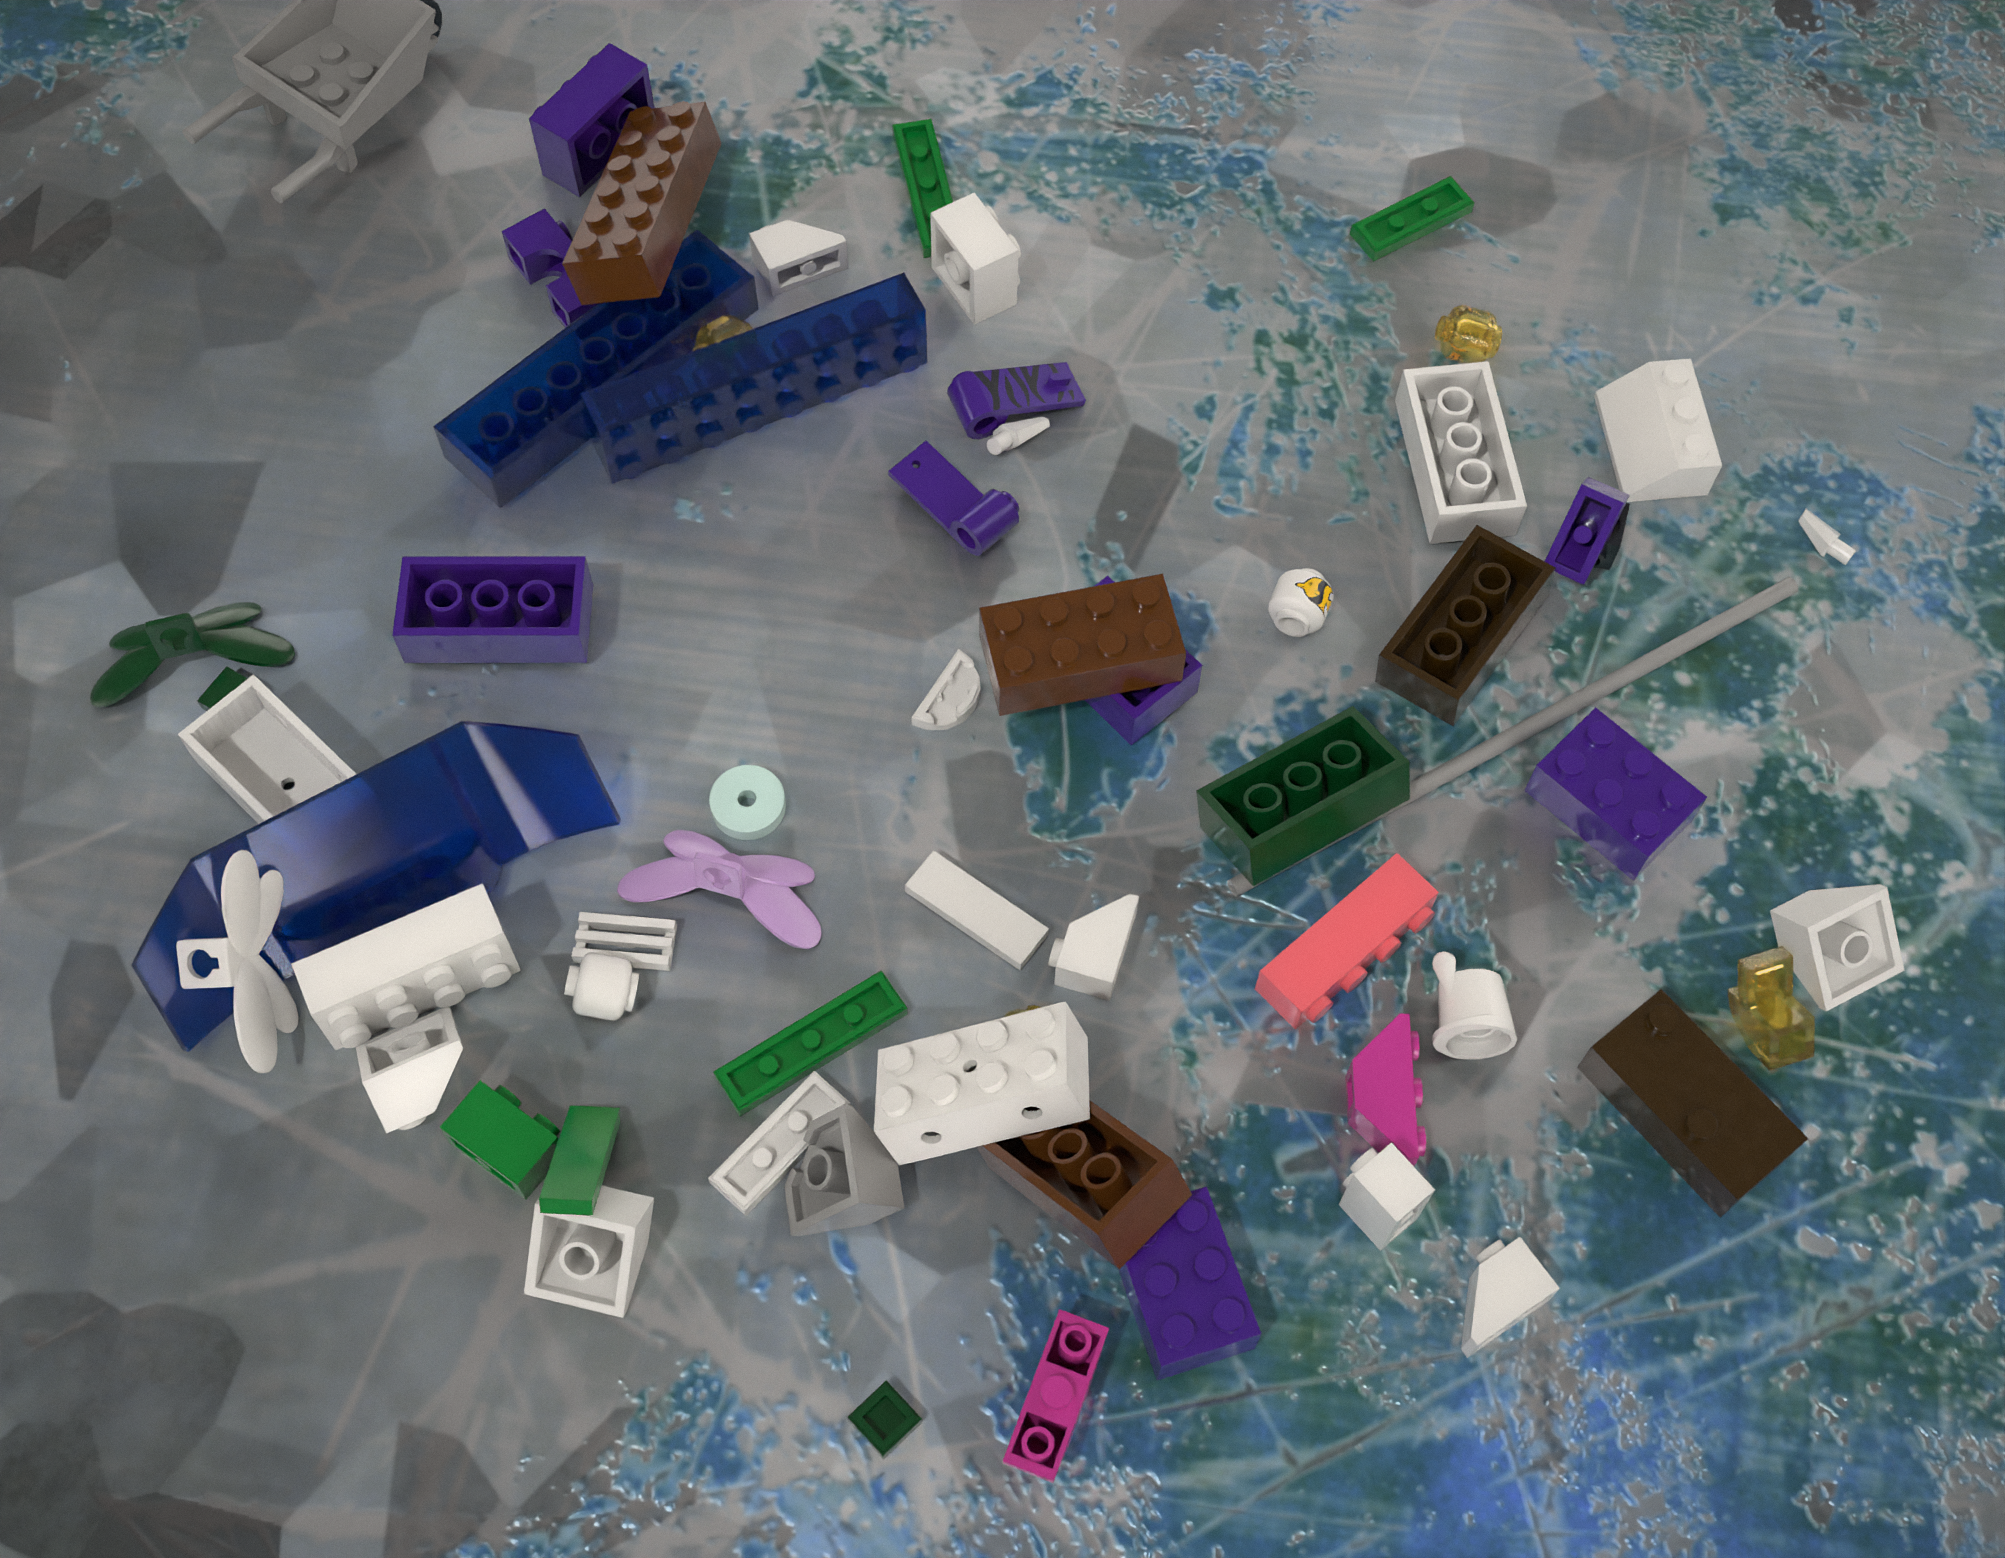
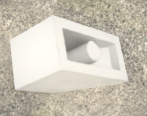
M791 220L768 225L760 230L749 233L753 262L772 296L848 269L847 245L843 235Z
M1128 894L1069 923L1065 939L1056 937L1048 965L1056 967L1054 985L1110 1001L1135 921L1139 896Z
M1521 1237L1507 1246L1501 1240H1498L1476 1257L1480 1264L1469 1278L1461 1350L1467 1358L1547 1303L1560 1289Z

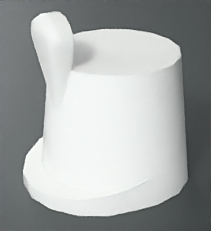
M1444 951L1437 953L1432 962L1433 969L1439 979V1029L1432 1035V1043L1435 1049L1447 1056L1466 1060L1494 1057L1513 1048L1518 1039L1501 976L1494 971L1486 969H1467L1456 972L1454 955Z

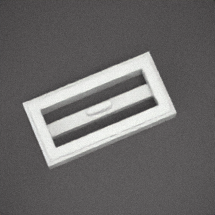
M579 912V930H576V946L573 947L572 951L574 963H581L585 954L595 952L625 958L630 961L632 968L670 971L677 931L675 920ZM590 929L665 935V937L590 931ZM592 943L615 945L623 948L662 949V955L587 949V945Z

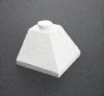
M1879 884L1809 890L1770 910L1779 952L1819 1008L1824 1011H1828L1905 971L1886 886Z
M450 1007L439 1009L416 1019L406 1026L390 1030L356 1047L362 1083L386 1133L395 1129L407 1130L416 1127L426 1119L427 1115L435 1112L463 1050Z

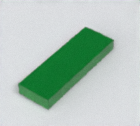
M1449 176L1352 224L1350 236L1374 262L1472 213L1475 202Z
M569 1106L539 1196L540 1213L593 1215L619 1129L620 1108Z

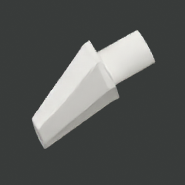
M1037 417L1002 424L993 431L994 437L987 441L989 452L993 455H998L1004 450L1009 451L1050 427L1049 419Z
M1808 509L1804 510L1798 522L1820 555L1824 557L1828 553L1846 565L1856 550L1838 539L1841 535Z

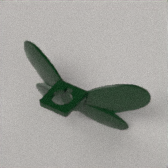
M253 602L223 605L193 617L189 613H183L156 619L124 629L112 637L109 642L110 647L127 652L99 678L91 691L90 701L95 707H106L118 702L141 685L165 659L205 650L239 663L261 667H276L290 663L295 656V650L289 641L276 634L243 625L261 613V607Z

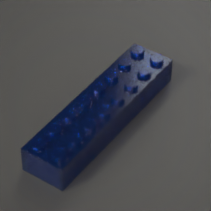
M699 230L694 231L683 239L660 297L598 303L433 426L443 456L499 508H502L759 309L755 277Z
M903 272L580 393L593 446L611 483L614 484L624 479L636 478L643 472L663 464L675 463L684 456L702 449L714 448L723 441L741 434L758 431L763 426L780 419L795 417L802 411L822 403L834 402L843 395L861 388L873 387L882 380L903 372H912L919 366L927 363L926 309Z

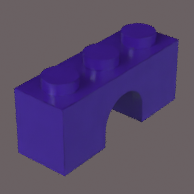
M544 208L501 231L510 261L530 285L545 277H559L545 286L553 314L574 339L617 316L614 302L581 305L562 265L573 240L563 221L559 220L556 222Z

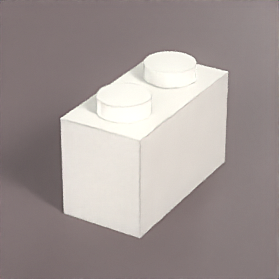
M1390 1143L1380 1153H1377L1373 1148L1369 1149L1350 1167L1353 1173L1343 1182L1346 1191L1339 1206L1381 1251L1418 1219L1435 1189L1403 1154Z

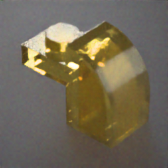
M1783 946L1739 959L1738 986L1728 989V1000L1732 1017L1749 1050L1769 1071L1814 1057L1815 1017L1793 997V955Z

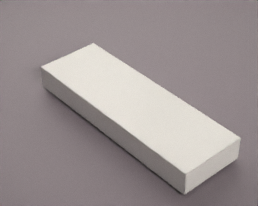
M934 850L905 884V892L1020 971L1049 935L1048 927Z
M814 1071L708 1178L710 1184L747 1216L791 1171V1168H794L805 1156L809 1144L803 1141L810 1122L843 1104L851 1105L850 1102Z

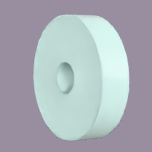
M741 765L731 768L715 781L710 791L709 804L715 824L723 833L735 839L755 840L767 836L779 826L785 815L786 800L780 780L771 771L760 766ZM746 798L755 800V803L749 807L740 805L741 801Z

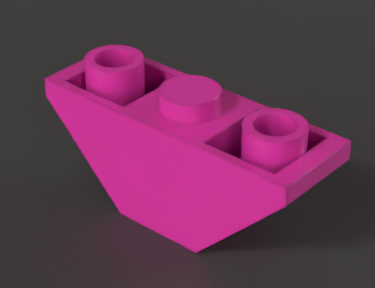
M1400 1013L1352 1060L1345 1076L1348 1124L1379 1153L1392 1143L1415 1166L1419 1156L1424 1157L1426 1151L1424 1126H1417L1416 1108H1421L1423 1087L1421 1078H1414L1413 1061H1417L1419 1058L1420 1044L1418 1032L1411 1031L1410 1014Z
M1059 1309L1003 1458V1464L1054 1483L1086 1400L1109 1331L1108 1327Z

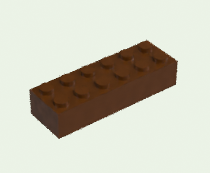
M682 101L671 106L659 108L644 106L630 111L562 263L581 305L661 296L722 144L705 101L697 103Z

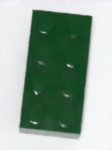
M1351 706L1196 790L1200 828L1249 883L1255 886L1410 799V761L1354 706Z

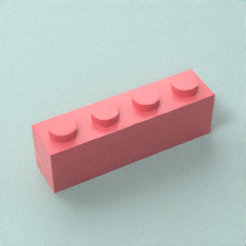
M1396 853L1262 968L1258 975L1255 990L1295 1030L1307 1019L1312 1023L1317 1022L1332 1007L1333 1002L1330 1000L1342 989L1347 993L1355 989L1368 974L1365 968L1376 959L1381 963L1388 960L1401 946L1402 942L1399 939L1411 929L1416 934L1431 921L1435 915L1432 907L1439 892Z

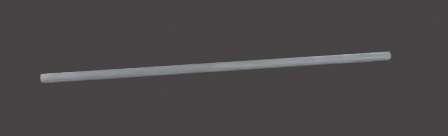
M1791 577L1783 579L1410 781V799L1259 884L1252 886L1241 873L1227 880L1231 893L1235 897L1242 895L1798 592L1796 581Z

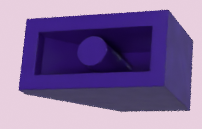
M1587 477L1581 484L1545 562L1556 567V573L1584 585L1630 495Z

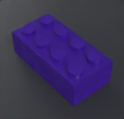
M402 556L392 636L404 663H587L593 581L586 556Z

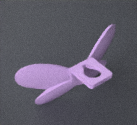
M675 830L667 834L663 840L664 845L675 856L649 863L630 871L621 879L617 888L619 896L630 902H651L678 896L696 888H703L741 899L748 910L765 928L790 946L810 949L815 947L821 939V926L817 918L789 888L805 885L814 880L815 874L810 866L796 859L776 855L738 856L735 853L728 852L722 845L711 838L693 831Z

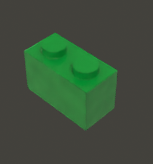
M479 1080L439 1128L451 1145L527 1200L547 1175L558 1142L557 1136L561 1131L540 1113L531 1118L520 1110L519 1107L522 1105V1102L505 1087L498 1085L493 1090Z

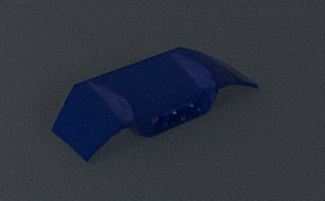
M460 721L192 857L165 900L131 966L182 1051L189 1052L212 1030L234 1013V987L182 988L176 943L184 939L228 937L222 912L221 886L226 865L231 856L237 851L247 850L252 853L258 867L260 879L270 870L280 872L283 877L284 894L279 915L259 953L283 981L295 975L292 967L294 962L482 883L489 895L499 882L503 872L502 865L530 850L554 841L619 825L621 818L579 734L507 724ZM196 950L192 956V966L196 974L201 977L209 976L212 969L219 968L218 957L211 958L204 950Z

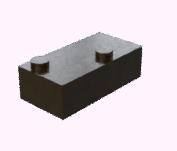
M1476 525L1379 654L1375 682L1449 725L1454 726L1548 597L1556 567Z
M1662 989L1596 1042L1577 1067L1720 1218L1809 1139Z

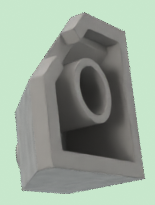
M843 1104L810 1122L803 1139L809 1146L799 1169L791 1168L784 1186L791 1236H803L869 1225L904 1209L898 1164L852 1105Z

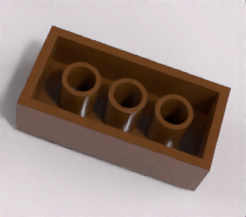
M1163 573L979 608V637L999 716L1182 681L1186 650Z
M1090 1100L1089 1120L976 1147L992 1171L1119 1270L1192 1196L1190 1189L1171 1157ZM1027 1107L1025 1109L1027 1111H1037L1040 1108Z

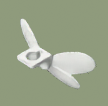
M240 850L229 859L222 878V912L228 937L184 939L178 941L176 948L180 983L184 989L234 987V1020L242 1054L254 1071L267 1073L273 1069L277 1059V1029L284 1033H291L297 1028L299 1020L296 1004L287 986L275 970L259 955L279 915L284 894V881L280 872L276 870L266 872L260 879L258 867L252 853L247 850ZM198 949L207 952L211 958L218 957L219 968L212 969L207 977H201L196 974L192 966V956Z

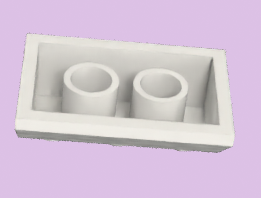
M1691 358L1648 362L1596 391L1594 398L1620 491L1630 495L1627 502L1708 495L1722 468V462Z

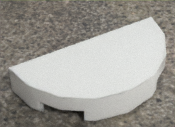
M960 649L957 650L912 716L913 726L926 730H947L963 723L975 711L980 699V677L974 667L973 660Z

